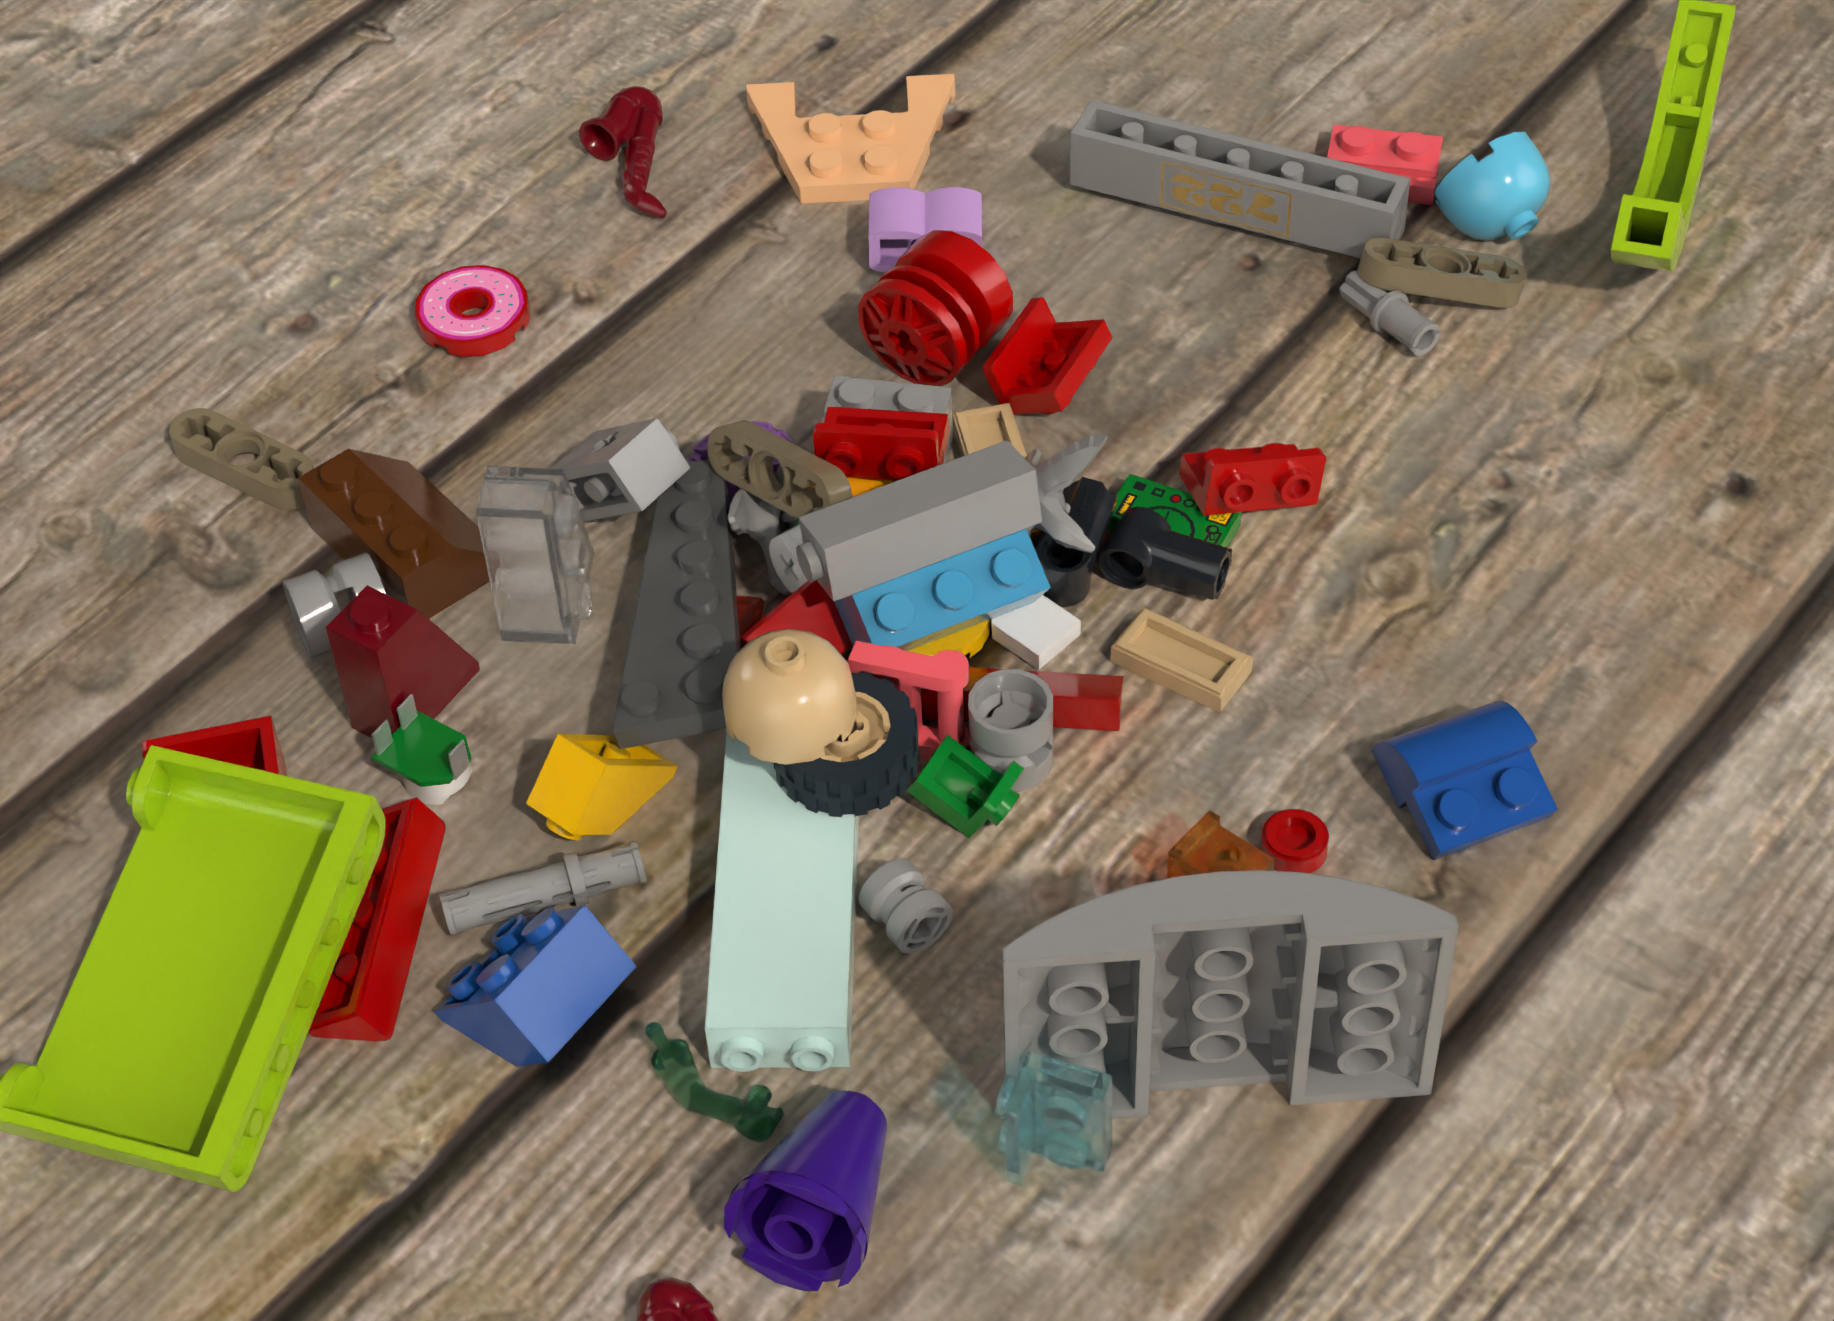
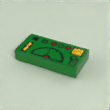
M1129 474L1116 494L1117 505L1108 529L1113 531L1123 512L1128 508L1138 506L1149 508L1159 513L1167 520L1171 530L1228 547L1241 525V512L1203 516L1190 493Z

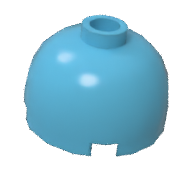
M1512 132L1489 142L1488 144L1494 151L1492 154L1480 161H1477L1474 155L1470 154L1454 167L1436 188L1434 195L1438 200L1435 202L1460 233L1474 240H1497L1504 236H1508L1510 240H1517L1529 233L1539 223L1536 214L1542 209L1547 200L1551 186L1550 175L1541 153L1526 132Z

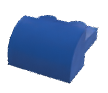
M1494 701L1377 743L1372 749L1398 809L1408 806L1432 860L1548 819L1558 810L1530 751L1538 741L1522 715L1513 706L1504 701Z

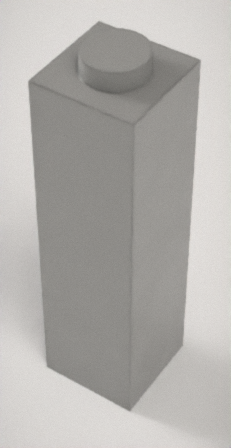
M1008 440L799 517L803 544L796 547V554L806 579L809 582L817 580L833 601H837L1042 523L1036 470Z

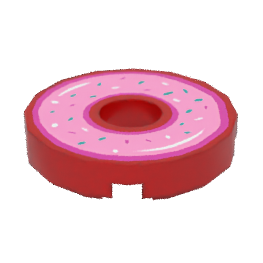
M487 265L461 266L441 273L423 287L416 298L415 317L420 334L425 342L436 349L435 344L447 348L448 354L459 357L484 356L504 349L515 341L514 334L522 326L525 330L530 321V305L527 290L522 282L508 271ZM473 308L484 309L477 314H462L464 311Z

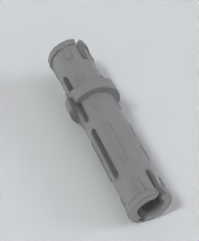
M632 841L628 844L613 847V849L580 857L577 856L576 852L563 855L564 861L550 864L546 867L498 878L465 889L461 888L440 893L449 933L451 936L475 927L508 920L519 914L526 915L541 909L574 901L576 906L589 904V897L622 887L647 883L637 842Z

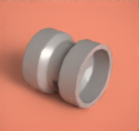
M895 859L879 867L866 880L859 894V904L875 922L886 924V935L902 953L906 954L922 951L932 945L943 935L953 917V908L937 890L925 888V877L909 859Z

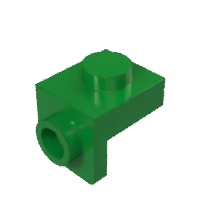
M947 735L931 754L908 787L907 792L970 838L987 820L997 826L1009 813L1020 796L1011 787L1024 768L1013 760L999 774Z

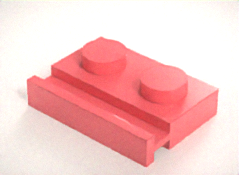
M1333 124L1327 158L1410 178L1408 203L1433 205L1443 137L1424 135L1418 132L1406 133L1370 129L1364 126Z

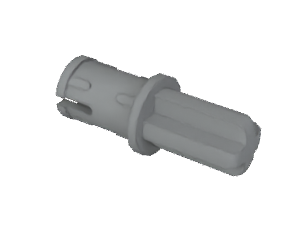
M1352 271L1346 275L1345 282L1340 287L1342 298L1370 318V324L1375 331L1379 333L1386 331L1404 344L1416 356L1428 353L1436 345L1441 331L1438 330L1440 326L1410 306L1407 295L1399 290L1389 291L1373 287L1364 282L1359 277L1357 271Z

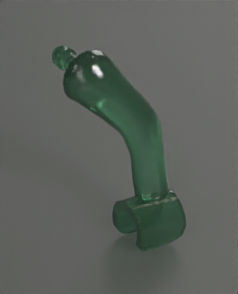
M651 1022L646 1026L645 1034L657 1047L651 1058V1065L674 1097L687 1111L733 1124L743 1136L759 1143L766 1141L772 1135L785 1113L781 1108L768 1106L772 1092L767 1086H752L743 1100L715 1092L703 1083L689 1045L685 1040L672 1039L669 1041L664 1034V1029L657 1022Z

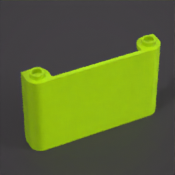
M151 745L142 766L136 768L131 774L126 789L127 803L132 807L133 816L140 825L141 830L37 1065L19 1062L11 1066L6 1073L0 1074V1131L236 1192L244 1186L254 1168L380 855L385 836V816L375 796Z

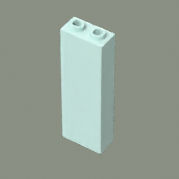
M727 730L705 1020L711 1068H729L739 1072L753 1071L758 1068H799L805 1071H822L829 1067H850L859 816L855 817V814L842 815V817L829 816V813L821 811L815 813L807 810L806 805L799 801L795 803L787 796L786 788L784 786L780 787L776 779L773 763L761 761L750 755L748 745L739 741L736 736L733 741Z

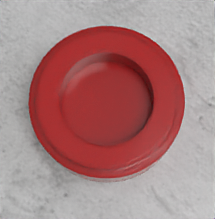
M1301 809L1279 811L1269 817L1262 828L1261 855L1267 865L1275 871L1312 873L1319 869L1326 860L1329 842L1328 829L1325 823L1311 812Z

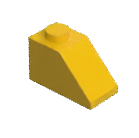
M558 733L526 804L547 817L545 822L547 828L567 839L578 841L586 835H612L674 777L678 765L647 745L619 749L615 735Z

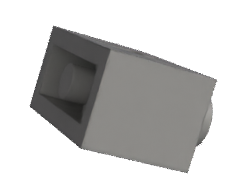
M658 418L593 432L545 474L578 522L643 511L691 467L679 451L680 446L674 434L663 426Z

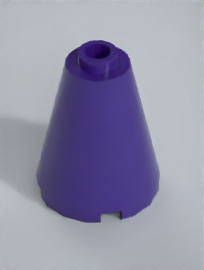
M839 1090L829 1093L734 1187L724 1206V1229L729 1239L735 1231L739 1239L747 1247L742 1258L754 1270L781 1285L801 1291H818L822 1282L840 1279L838 1287L848 1284L861 1268L868 1249L887 1133L886 1117L873 1100L864 1094L853 1091Z

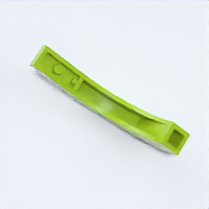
M1679 0L1655 113L1633 195L1623 194L1611 246V259L1614 263L1673 272L1676 268L1690 223L1705 161L1736 5L1701 0Z

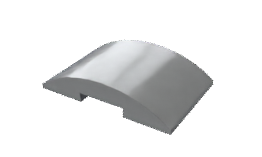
M1265 870L1221 871L1178 876L1115 891L1065 910L1033 927L1002 949L1005 1109L1007 1126L1148 1116L1149 1092L1272 1082H1286L1290 1105L1431 1095L1459 929L1456 915L1420 899L1375 885L1310 873Z

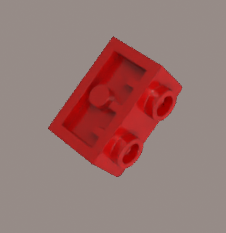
M1270 443L1263 447L1231 450L1214 448L1207 452L1182 454L1179 476L1203 516L1317 505L1326 456L1320 448L1298 450L1295 444Z

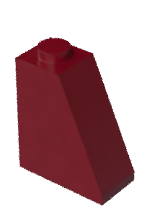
M368 585L326 626L351 726L372 738L371 734L385 720L389 722L391 734L401 726L396 708L410 694L413 695L416 710L435 719L480 671L479 662L419 610Z

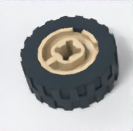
M863 671L851 673L856 693L857 716L852 732L846 738L848 741L844 740L842 742V736L840 735L834 742L825 746V755L814 761L788 765L773 763L776 779L780 787L784 786L787 790V796L795 803L799 801L806 805L807 810L818 813V811L829 813V816L842 817V815L855 814V817L868 814L867 811L876 808L881 810L890 805V801L895 797H901L908 790L909 781L915 779L918 771L917 761H919L918 725L915 708L910 707V699L903 690L899 692L894 688V683L885 678L881 680L873 677V673Z

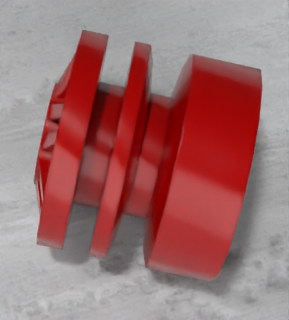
M933 230L919 237L898 259L895 267L886 271L880 277L878 283L872 285L864 293L857 307L858 324L867 345L878 359L899 377L914 384L943 386L952 382L963 366L968 365L974 358L978 349L985 346L1007 323L1013 312V291L1005 272L990 253L975 241L953 231Z

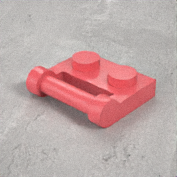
M855 641L848 658L851 673H860V671L873 673V677L881 680L885 678L894 683V688L899 692L903 690L909 697L910 707L915 708L917 715L919 758L929 759L936 747L947 735L969 750L970 731L964 725L963 688L969 682V662L966 656L955 650H944L934 656L901 650L894 646H881ZM921 688L937 691V728L924 726L922 723Z

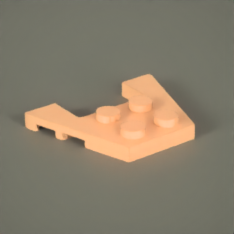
M954 74L906 76L908 110L900 113L876 110L861 115L836 116L830 113H821L813 117L798 118L796 117L794 82L746 84L747 102L751 113H756L762 124V133L765 139L770 140L777 152L778 163L801 204L869 200L870 193L884 188L904 187L915 189L930 155V143L936 131H940L943 125V113L948 103H952L955 97Z

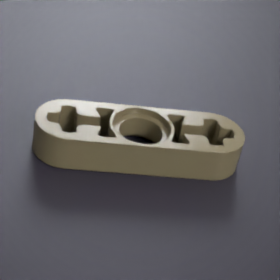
M1373 238L1365 243L1357 269L1359 277L1364 282L1383 290H1399L1408 294L1499 308L1512 307L1518 303L1527 278V272L1523 266L1503 256L1390 238Z
M190 409L179 414L171 422L169 434L176 457L183 464L274 508L295 510L305 506L298 477L314 469L313 462L307 455L210 409ZM251 452L258 454V457L248 464L233 465L229 463L234 456L242 453Z
M742 420L716 427L709 435L707 443L708 457L713 469L720 477L797 519L852 498L850 483L841 469L750 421ZM774 458L779 461L783 470V486L779 484L774 473ZM816 485V488L813 487V488L806 489L807 487H811V486Z

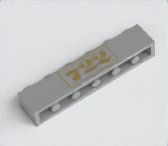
M1091 99L1070 132V185L1359 259H1361L1365 243L1373 238L1400 240L1405 230L1410 178Z

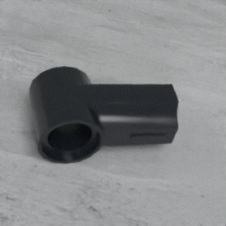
M1082 477L1080 480L1064 488L1063 494L1065 502L1071 508L1068 515L1079 525L1084 535L1093 543L1095 550L1092 553H1088L1074 548H1066L1057 543L1047 533H1044L1038 541L1037 556L1051 587L1043 595L1060 607L1074 606L1083 601L1089 593L1091 572L1117 505V495L1111 493L1104 486L1103 482ZM1057 566H1069L1071 568H1059Z
M1137 506L1128 508L1123 512L1099 556L1098 564L1101 572L1107 579L1123 588L1139 589L1147 585L1150 580L1211 600H1218L1225 586L1231 566L1232 549L1171 530L1167 520L1159 513L1149 508Z

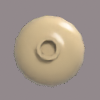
M784 629L770 631L750 640L730 662L723 681L722 701L727 733L733 741L736 736L739 741L748 745L749 754L761 761L784 765L814 761L825 755L826 745L834 742L840 735L843 742L852 732L857 716V701L849 664L829 641L812 632Z

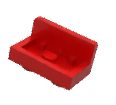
M1043 297L1031 298L983 365V373L999 404L1010 403L1013 414L1042 413L1048 415L1063 412L1088 373L1095 367L1097 360L1113 337L1104 319L1056 323Z
M827 407L824 423H817L814 427V452L817 457L841 469L846 477L898 481L943 464L949 436L948 414Z

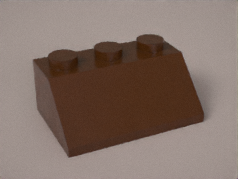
M347 449L298 477L311 529L343 560L367 552L376 567L386 595L419 610L428 619L514 567L513 559L408 461Z

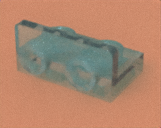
M1027 1051L1018 1077L1007 1075L1004 1079L995 1110L996 1117L1004 1119L998 1142V1153L1006 1156L1007 1182L1022 1186L1035 1153L1045 1155L1050 1161L1064 1168L1080 1169L1086 1167L1104 1172L1112 1151V1075Z

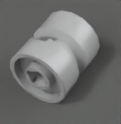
M367 552L334 563L331 575L324 576L317 570H313L283 581L284 592L293 620L310 658L332 651L326 626L341 612L334 595L335 592L346 589L350 602L367 585L386 594L376 567Z
M1002 669L988 673L975 683L969 693V751L999 774L1014 760L1024 770L1011 788L1016 792L1034 788L1046 779L1053 767V694L1048 684L1036 674L1021 669Z

